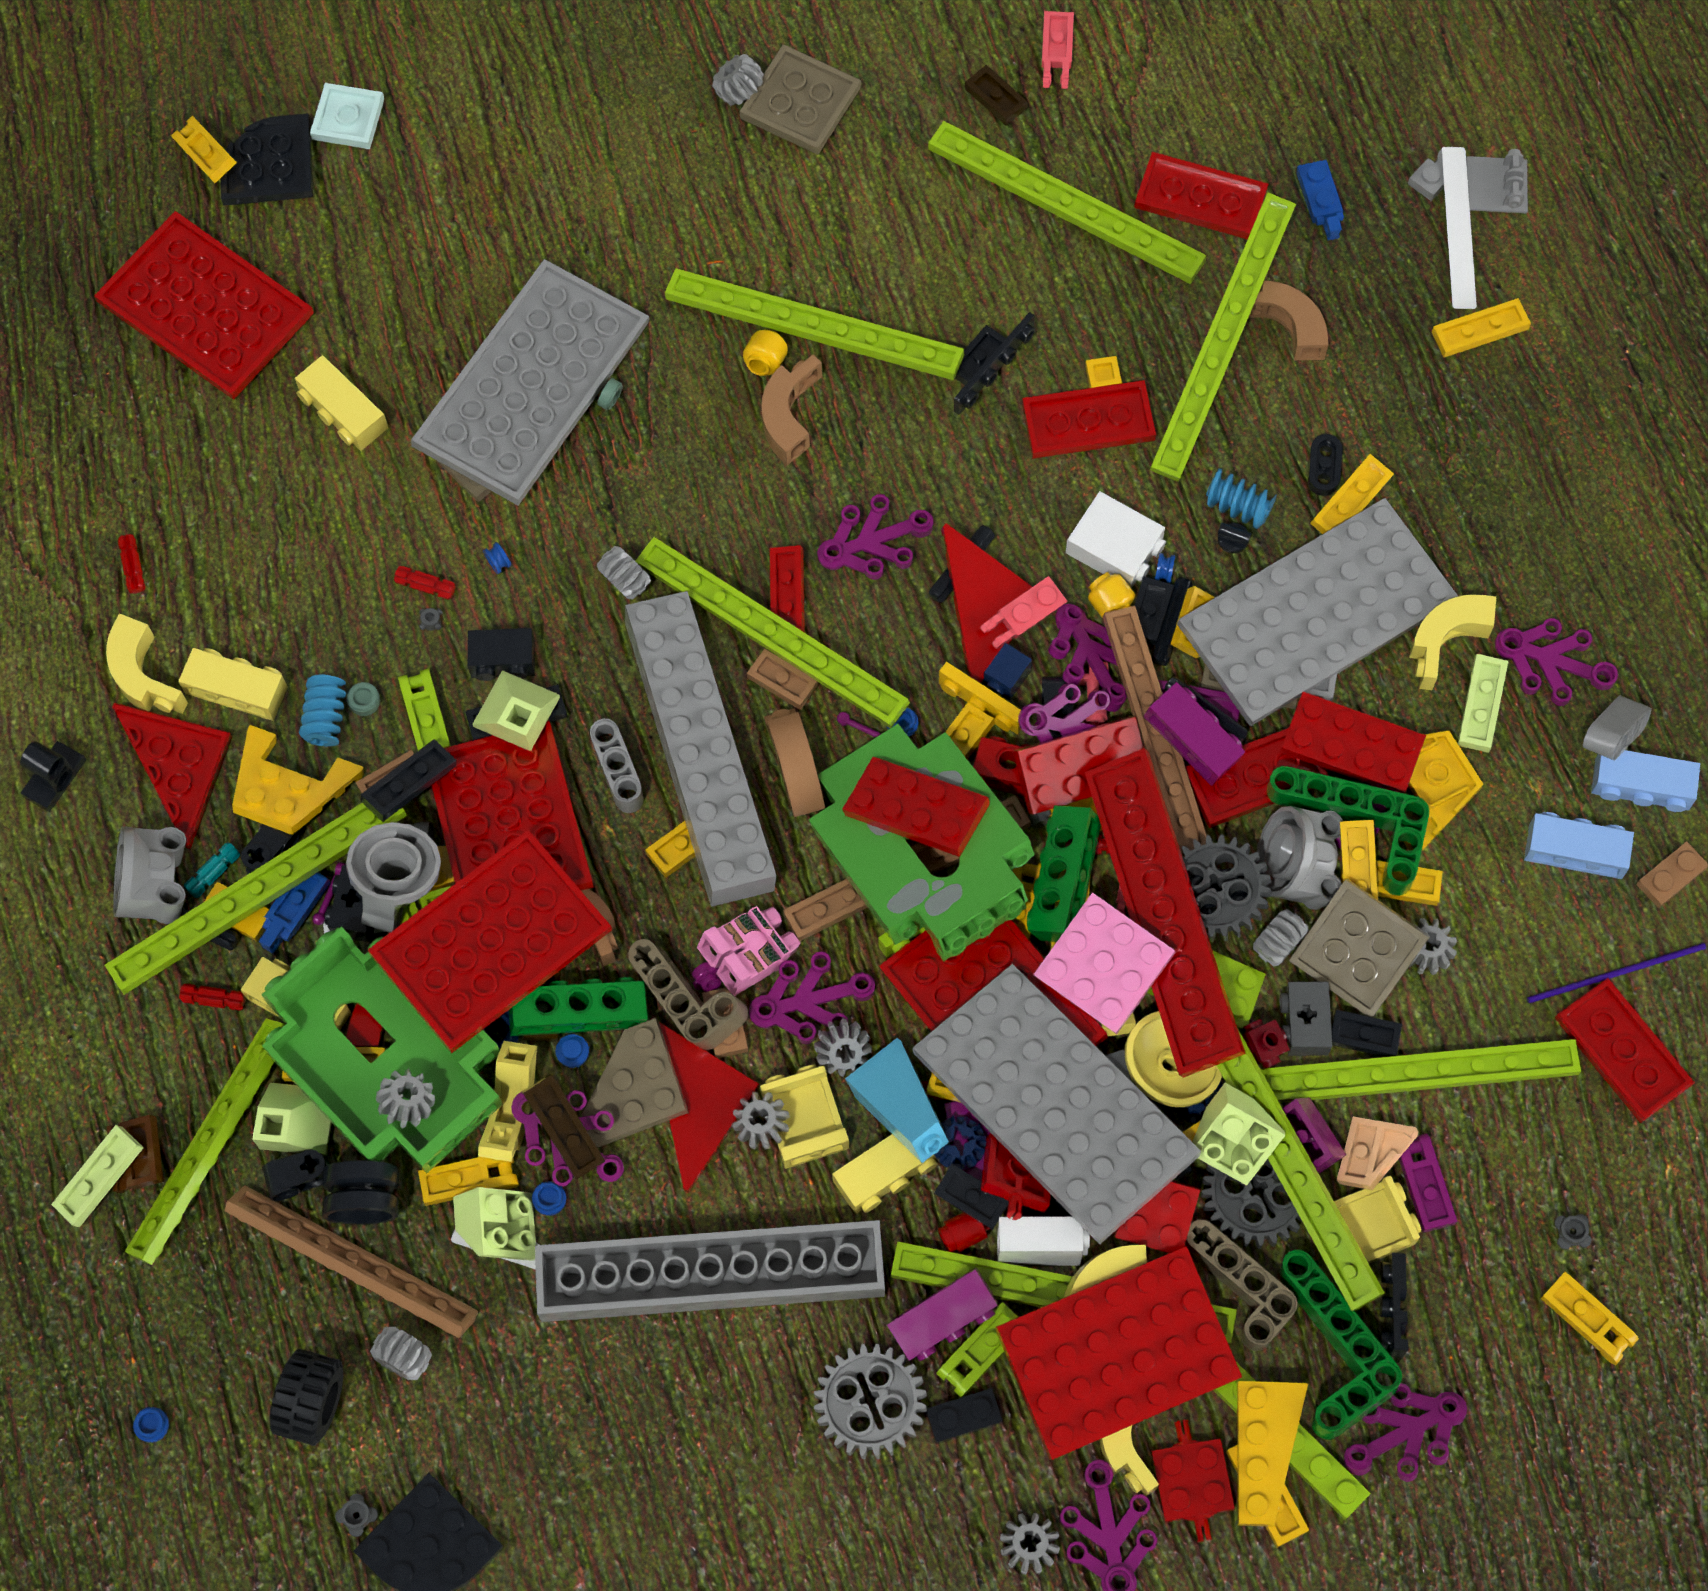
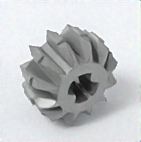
M747 54L735 55L732 60H726V64L718 68L719 72L713 76L712 86L716 94L724 102H727L730 106L740 105L744 100H750L752 94L758 92L757 88L763 83L764 73L757 62Z
M614 546L597 563L598 570L627 599L633 600L651 582L650 576L621 547Z
M1288 909L1282 910L1255 940L1253 950L1259 954L1258 956L1262 960L1270 963L1273 967L1280 965L1307 934L1308 926L1296 913L1293 914Z
M1425 918L1419 920L1418 926H1416L1430 936L1427 942L1431 944L1432 950H1426L1425 944L1409 966L1411 967L1415 963L1419 965L1417 969L1419 974H1423L1426 967H1428L1432 975L1437 974L1439 967L1447 969L1450 965L1449 959H1454L1457 951L1452 948L1457 943L1456 937L1447 936L1451 930L1450 926L1442 929L1438 928V919H1434L1431 926H1429Z
M842 1018L839 1026L836 1027L833 1022L829 1021L828 1032L819 1030L818 1036L821 1041L814 1043V1049L818 1052L816 1059L819 1064L825 1065L828 1073L831 1074L838 1070L839 1076L844 1077L847 1069H851L854 1072L858 1069L857 1064L863 1065L868 1061L865 1055L872 1053V1047L868 1043L870 1037L867 1031H861L860 1024L856 1021L848 1025L847 1020Z
M408 1068L404 1076H401L395 1070L391 1073L390 1079L384 1078L381 1081L380 1090L376 1094V1101L380 1103L378 1107L379 1115L388 1114V1125L398 1120L402 1129L406 1127L407 1121L417 1127L420 1124L421 1118L427 1119L430 1116L431 1107L435 1103V1095L431 1094L433 1089L432 1083H423V1073L413 1077Z
M753 1092V1102L749 1103L747 1099L741 1098L740 1102L744 1110L734 1109L733 1115L740 1120L732 1123V1127L735 1131H741L738 1139L742 1143L749 1140L750 1148L756 1149L761 1141L766 1150L770 1148L769 1139L771 1138L776 1143H781L782 1139L778 1131H789V1126L783 1121L790 1118V1114L787 1110H781L784 1106L781 1099L773 1101V1095L770 1092H767L762 1100L758 1092ZM759 1115L767 1120V1123L763 1126L755 1121Z
M385 1327L374 1340V1345L370 1350L374 1360L379 1362L381 1366L407 1380H418L420 1375L427 1369L428 1362L432 1357L427 1346L412 1335L396 1327Z
M1023 1513L1019 1514L1018 1522L1020 1527L1008 1521L1006 1527L1013 1535L1001 1534L1000 1541L1011 1544L1001 1549V1555L1008 1556L1014 1554L1008 1566L1013 1568L1019 1561L1023 1562L1021 1574L1024 1575L1028 1572L1029 1564H1033L1035 1573L1040 1574L1042 1572L1040 1560L1051 1567L1054 1561L1047 1553L1058 1554L1060 1550L1059 1546L1048 1543L1059 1538L1058 1532L1053 1531L1046 1534L1045 1531L1049 1529L1051 1521L1047 1519L1041 1527L1038 1526L1039 1515L1037 1513H1033L1031 1523L1027 1524L1025 1515ZM1031 1535V1540L1034 1538L1038 1540L1039 1543L1035 1546V1552H1027L1028 1547L1025 1550L1022 1549L1021 1544L1024 1543L1025 1536Z

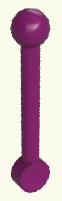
M841 712L837 716V722L841 726L850 725L875 738L881 735V733L850 719L849 714L846 712Z
M337 863L335 875H340L342 865H346L345 863ZM334 877L319 912L313 916V922L316 925H322L325 922L324 914L333 896L332 886Z

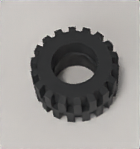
M297 1349L281 1372L273 1395L270 1409V1429L272 1434L312 1446L319 1443L328 1431L339 1403L343 1385V1366L341 1360L303 1349Z

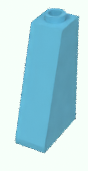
M896 1038L845 1078L855 1098L921 1163L925 1162L949 1142L915 1067L900 1039Z

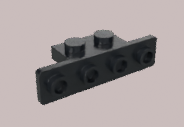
M1029 312L1007 338L986 325L964 349V357L955 379L965 386L954 398L955 413L960 415L965 408L970 409L977 401L981 389L984 386L989 387L994 382L1002 365H1008L1014 359L1017 353L1016 349L1022 342L1026 344L1030 341L1036 330L1034 328V314Z

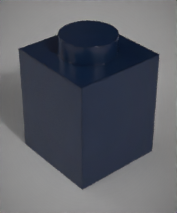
M1005 643L984 671L983 685L1000 697L1010 701L1030 674L1032 659Z

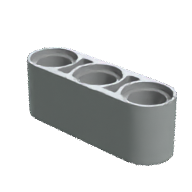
M1621 695L1618 696L1590 725L1583 741V748L1615 761L1642 733L1649 720L1651 708Z
M599 719L591 726L590 737L608 787L619 810L625 813L636 812L641 808L644 801L641 783L618 726L610 719ZM603 734L613 735V738L608 742H600L598 740ZM619 761L625 764L619 770H611L609 768L614 762ZM630 789L636 792L633 797L628 799L620 796L625 790Z

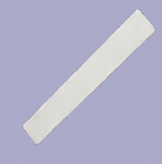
M1443 147L1442 162L1452 306L1455 309H1475L1477 305L1466 151L1463 147Z

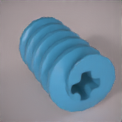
M1219 468L1206 493L1208 507L1213 508L1219 502L1218 510L1220 513H1225L1230 508V517L1236 518L1242 512V523L1246 524L1253 518V527L1259 529L1267 520L1277 494L1271 500H1267V489L1256 495V484L1245 490V479L1242 478L1234 485V474L1230 473L1223 480L1221 479L1222 469Z
M322 674L314 675L307 679V690L304 693L306 702L302 706L304 714H302L300 720L302 726L299 729V735L310 744L317 746H337L339 744V739L331 735L341 732V728L333 723L341 722L343 719L341 714L334 712L344 709V703L336 700L346 696V692L338 688L345 685L346 682L343 679Z

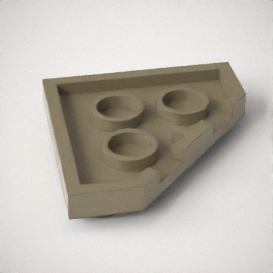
M656 1018L623 1031L582 1114V1117L595 1115L598 1111L606 1110L614 1118L613 1126L607 1131H600L597 1128L587 1130L597 1148L689 1113L659 1021ZM602 1114L597 1118V1124L601 1127H606L610 1123V1118L606 1114Z

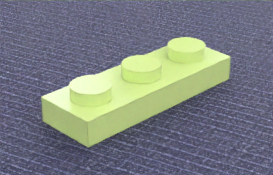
M1476 654L1458 738L1459 746L1490 752L1508 666L1507 660Z
M115 1125L51 1205L71 1225L80 1227L144 1147L123 1127Z

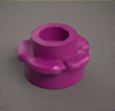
M708 962L697 966L692 972L694 988L696 990L702 989L704 992L716 990L721 985V980L716 974L719 967H711Z

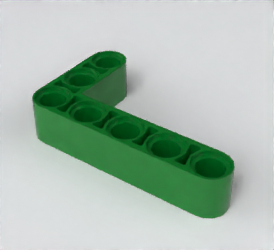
M1288 766L1278 767L1272 772L1267 785V795L1273 803L1319 813L1334 811L1342 820L1346 821L1374 820V827L1392 831L1382 884L1385 890L1392 895L1400 896L1410 890L1417 875L1429 818V806L1422 798ZM1278 781L1287 782L1291 788L1288 790H1281L1276 786L1275 783ZM1311 788L1317 789L1323 796L1319 798L1312 797L1307 790ZM1340 797H1351L1355 804L1346 805L1340 800ZM1382 804L1388 812L1379 813L1373 809L1372 805ZM1404 812H1415L1420 820H1410ZM1406 841L1412 845L1414 850L1405 851L1399 846L1398 842ZM1392 872H1402L1406 876L1407 881L1396 880Z
M1292 1250L1284 1256L1279 1273L1282 1283L1292 1291L1299 1305L1357 1376L1321 1402L1313 1416L1312 1428L1315 1434L1322 1439L1332 1440L1389 1400L1396 1393L1401 1383L1402 1371L1357 1313L1351 1311L1345 1298L1313 1258L1305 1251ZM1291 1264L1301 1265L1305 1273L1294 1275L1289 1271L1288 1266ZM1320 1291L1326 1296L1327 1301L1323 1303L1315 1302L1311 1299L1309 1293ZM1341 1318L1347 1322L1349 1328L1338 1330L1332 1325L1331 1320ZM1364 1346L1369 1350L1371 1356L1360 1358L1355 1354L1353 1348ZM1379 1373L1387 1374L1391 1377L1393 1385H1380L1375 1375ZM1352 1393L1360 1394L1365 1399L1366 1404L1355 1406L1350 1403L1348 1395ZM1330 1413L1337 1418L1338 1425L1334 1427L1326 1426L1322 1423L1320 1416Z

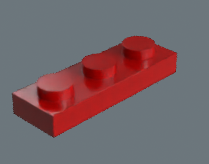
M801 545L770 548V610L805 633L803 548Z

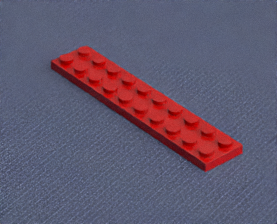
M1142 748L1084 772L1130 919L1176 951L1151 987L1179 1076L1184 1078L1245 1055L1246 1053L1149 752Z

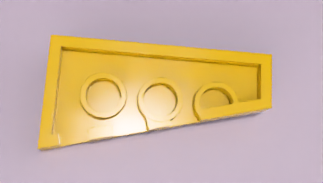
M1237 1382L1238 1525L1270 1527L1275 1525L1308 1383Z

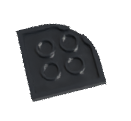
M308 113L262 119L244 128L245 133L237 138L234 143H229L226 151L237 163L220 178L223 206L314 197L311 128Z
M428 1473L353 1552L379 1578L396 1590L456 1591L477 1577L503 1550L504 1546Z

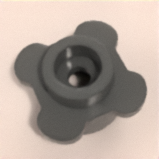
M1578 1214L1567 1218L1559 1216L1555 1219L1554 1226L1558 1229L1559 1233L1557 1244L1560 1248L1564 1250L1569 1249L1571 1246L1586 1248L1591 1244L1592 1239L1588 1235V1218L1585 1215ZM1570 1229H1574L1576 1234L1572 1235Z
M354 1494L350 1497V1501L344 1504L342 1509L337 1510L335 1518L338 1523H344L349 1528L351 1536L359 1537L370 1522L377 1520L378 1512L375 1508L369 1507L364 1502V1497L361 1494ZM355 1512L360 1513V1517L357 1519L353 1517Z

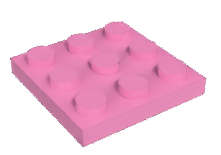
M1092 893L1033 975L1115 1034H1118L1176 951Z

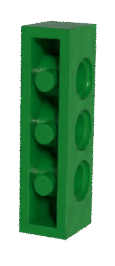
M1054 805L1052 816L1047 821L1048 836L1046 846L1041 850L1039 878L1035 880L1033 888L1034 902L1032 909L1029 910L1027 915L1028 931L1040 941L1057 942L1085 903L1101 827L1098 815L1091 808ZM1073 839L1072 843L1064 848L1066 842ZM1066 870L1064 876L1058 879L1059 874ZM1060 900L1059 905L1051 910L1053 904Z
M632 977L619 978L615 982L602 983L600 979H588L583 981L582 984L569 985L567 981H554L549 983V986H539L508 1010L510 1036L625 1030L648 1020L644 981H635ZM604 998H612L618 1003V1008L609 1009L604 1006L602 1000ZM580 1000L584 1003L586 1009L576 1011L570 1007L569 1001ZM540 1001L547 1002L551 1005L552 1011L543 1013L536 1008L535 1004Z

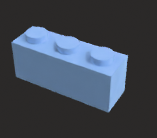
M1627 750L1615 761L1597 754L1591 794L1600 795L1602 799L1610 801L1619 799L1630 800L1639 806H1651L1652 804L1665 806L1667 810L1673 812L1689 811L1697 800L1700 763Z
M1552 812L1535 813L1529 824L1524 861L1623 879L1630 866L1634 832L1626 831L1624 827L1619 825H1595L1590 820L1582 818L1573 820L1563 819Z

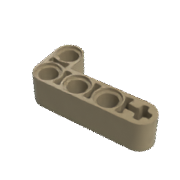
M640 939L630 947L628 954L633 967L684 1037L699 1048L710 1050L717 1047L747 1020L748 1009L746 1004L731 993L719 992L706 1003H703L667 953L650 940ZM647 956H649L652 962L656 964L655 966L652 967L648 964L649 960ZM671 976L668 986L662 988L663 980ZM689 1000L687 1010L680 1013V1007L683 1002ZM733 1004L731 1014L724 1017L725 1008ZM707 1025L706 1034L698 1038V1032L701 1027Z
M1206 1220L1192 1222L1185 1243L1190 1255L1255 1310L1241 1330L1242 1343L1250 1350H1264L1294 1315L1298 1303L1296 1296L1213 1224ZM1205 1234V1242L1201 1241L1197 1244L1193 1241L1195 1235ZM1215 1243L1219 1245L1215 1248L1212 1256H1209L1210 1248L1212 1249ZM1222 1254L1232 1256L1235 1266L1229 1269L1222 1267L1218 1262V1256ZM1250 1276L1256 1277L1261 1282L1262 1289L1259 1291L1249 1290L1245 1286L1244 1279ZM1276 1299L1285 1301L1289 1308L1288 1313H1276L1272 1309L1271 1302ZM1252 1325L1262 1326L1266 1330L1267 1338L1263 1340L1254 1339L1250 1335L1249 1327Z

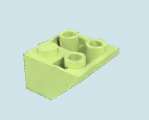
M502 671L474 720L473 727L531 751L555 708L560 695Z
M269 1083L258 1105L252 1140L260 1150L300 1153L313 1149L323 1156H327L332 1123L297 1085Z
M1224 1083L1206 1107L1192 1142L1201 1150L1198 1159L1248 1185L1286 1134L1254 1098Z
M477 1187L453 1197L455 1230L478 1256L535 1260L536 1238L532 1193Z

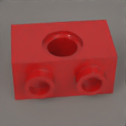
M996 736L989 738L981 737L973 768L989 788L1024 796L1017 766L1013 769H1005L1000 764L1007 760L1016 764L1013 751L1031 745L1022 744L1018 746L1009 744L1005 739Z

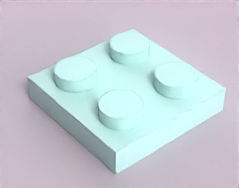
M325 83L310 131L312 140L370 149L384 102L383 92Z

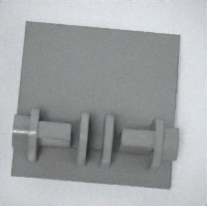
M1509 150L1505 158L1466 157L1470 211L1527 214V159H1524L1520 150Z

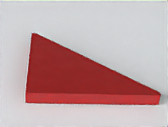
M945 523L941 532L942 536H944L946 559L954 591L953 598L957 620L959 621L962 635L961 642L965 664H967L969 676L981 683L984 679V671L1003 647L1002 645L996 649L992 644L993 641L1000 634L1008 631L1003 622L986 633L981 630V625L995 616L1000 609L1031 589L1032 586Z
M114 703L112 707L175 828H178L185 834V847L191 849L230 745L231 733Z
M659 1022L689 1112L669 1120L683 1189L689 1194L733 1128L732 1123L738 1120L733 1115L734 1109L744 1110L740 1102L741 1098H745L750 1102L752 1093L757 1092L760 1086L759 1083Z

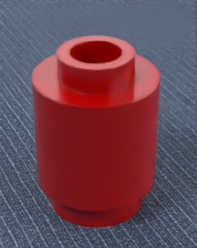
M964 1212L944 1221V1225L937 1228L948 1252L955 1250L961 1252L987 1239L986 1231L990 1229Z

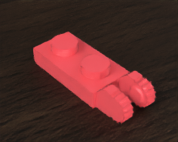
M1044 11L1041 65L1044 68L1043 88H1049L1051 84L1052 74L1050 73V68H1062L1060 85L1062 89H1068L1069 69H1071L1074 12Z
M1048 576L1000 609L995 616L986 621L980 628L986 633L993 630L1001 622L1005 624L1008 631L1000 634L992 643L998 649L1012 638L1017 639L1068 601Z

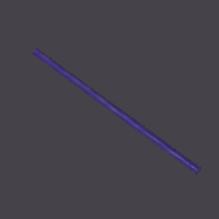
M1701 943L1527 997V1001L1530 1004L1604 981L1607 978L1611 979L1705 950L1706 945Z

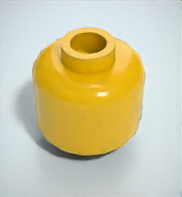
M758 330L747 343L743 352V360L752 373L759 376L773 375L782 365L788 353L787 344L775 331Z
M1106 572L1088 587L1091 590L1088 600L1102 618L1106 612L1132 607L1130 604L1135 599V592L1120 574L1110 575L1109 572Z

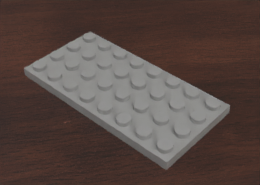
M544 259L411 439V446L519 506L649 323V316Z
M1383 498L1178 620L1177 625L1249 726H1252L1299 698L1303 691L1307 693L1334 675L1420 625L1436 606L1449 599L1458 597V595L1386 498Z
M1013 964L913 1047L914 1055L1099 1244L1106 1240L1201 1154V1150Z

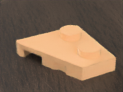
M1353 1116L1344 1149L1346 1156L1342 1158L1337 1181L1341 1185L1373 1190L1417 1138L1418 1130L1412 1126Z

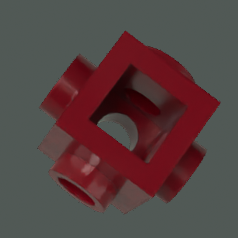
M1259 1019L1243 1027L1245 1033L1242 1034V1037L1257 1064H1260L1263 1070L1281 1062L1279 1055L1290 1050L1287 1045V1036L1284 1030L1279 1027L1276 1019L1266 1024H1263L1262 1019Z

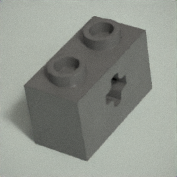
M1288 982L1285 993H1280L1279 997L1280 1013H1286V1025H1282L1281 1028L1287 1036V1045L1290 1049L1288 1056H1328L1332 1048L1329 982ZM1301 1014H1306V1019L1310 1020L1309 1024H1304L1303 1018L1300 1017Z

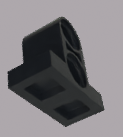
M37 741L30 743L20 760L21 767L30 777V780L20 794L25 799L51 812L86 762V758L59 741L54 744L52 749Z

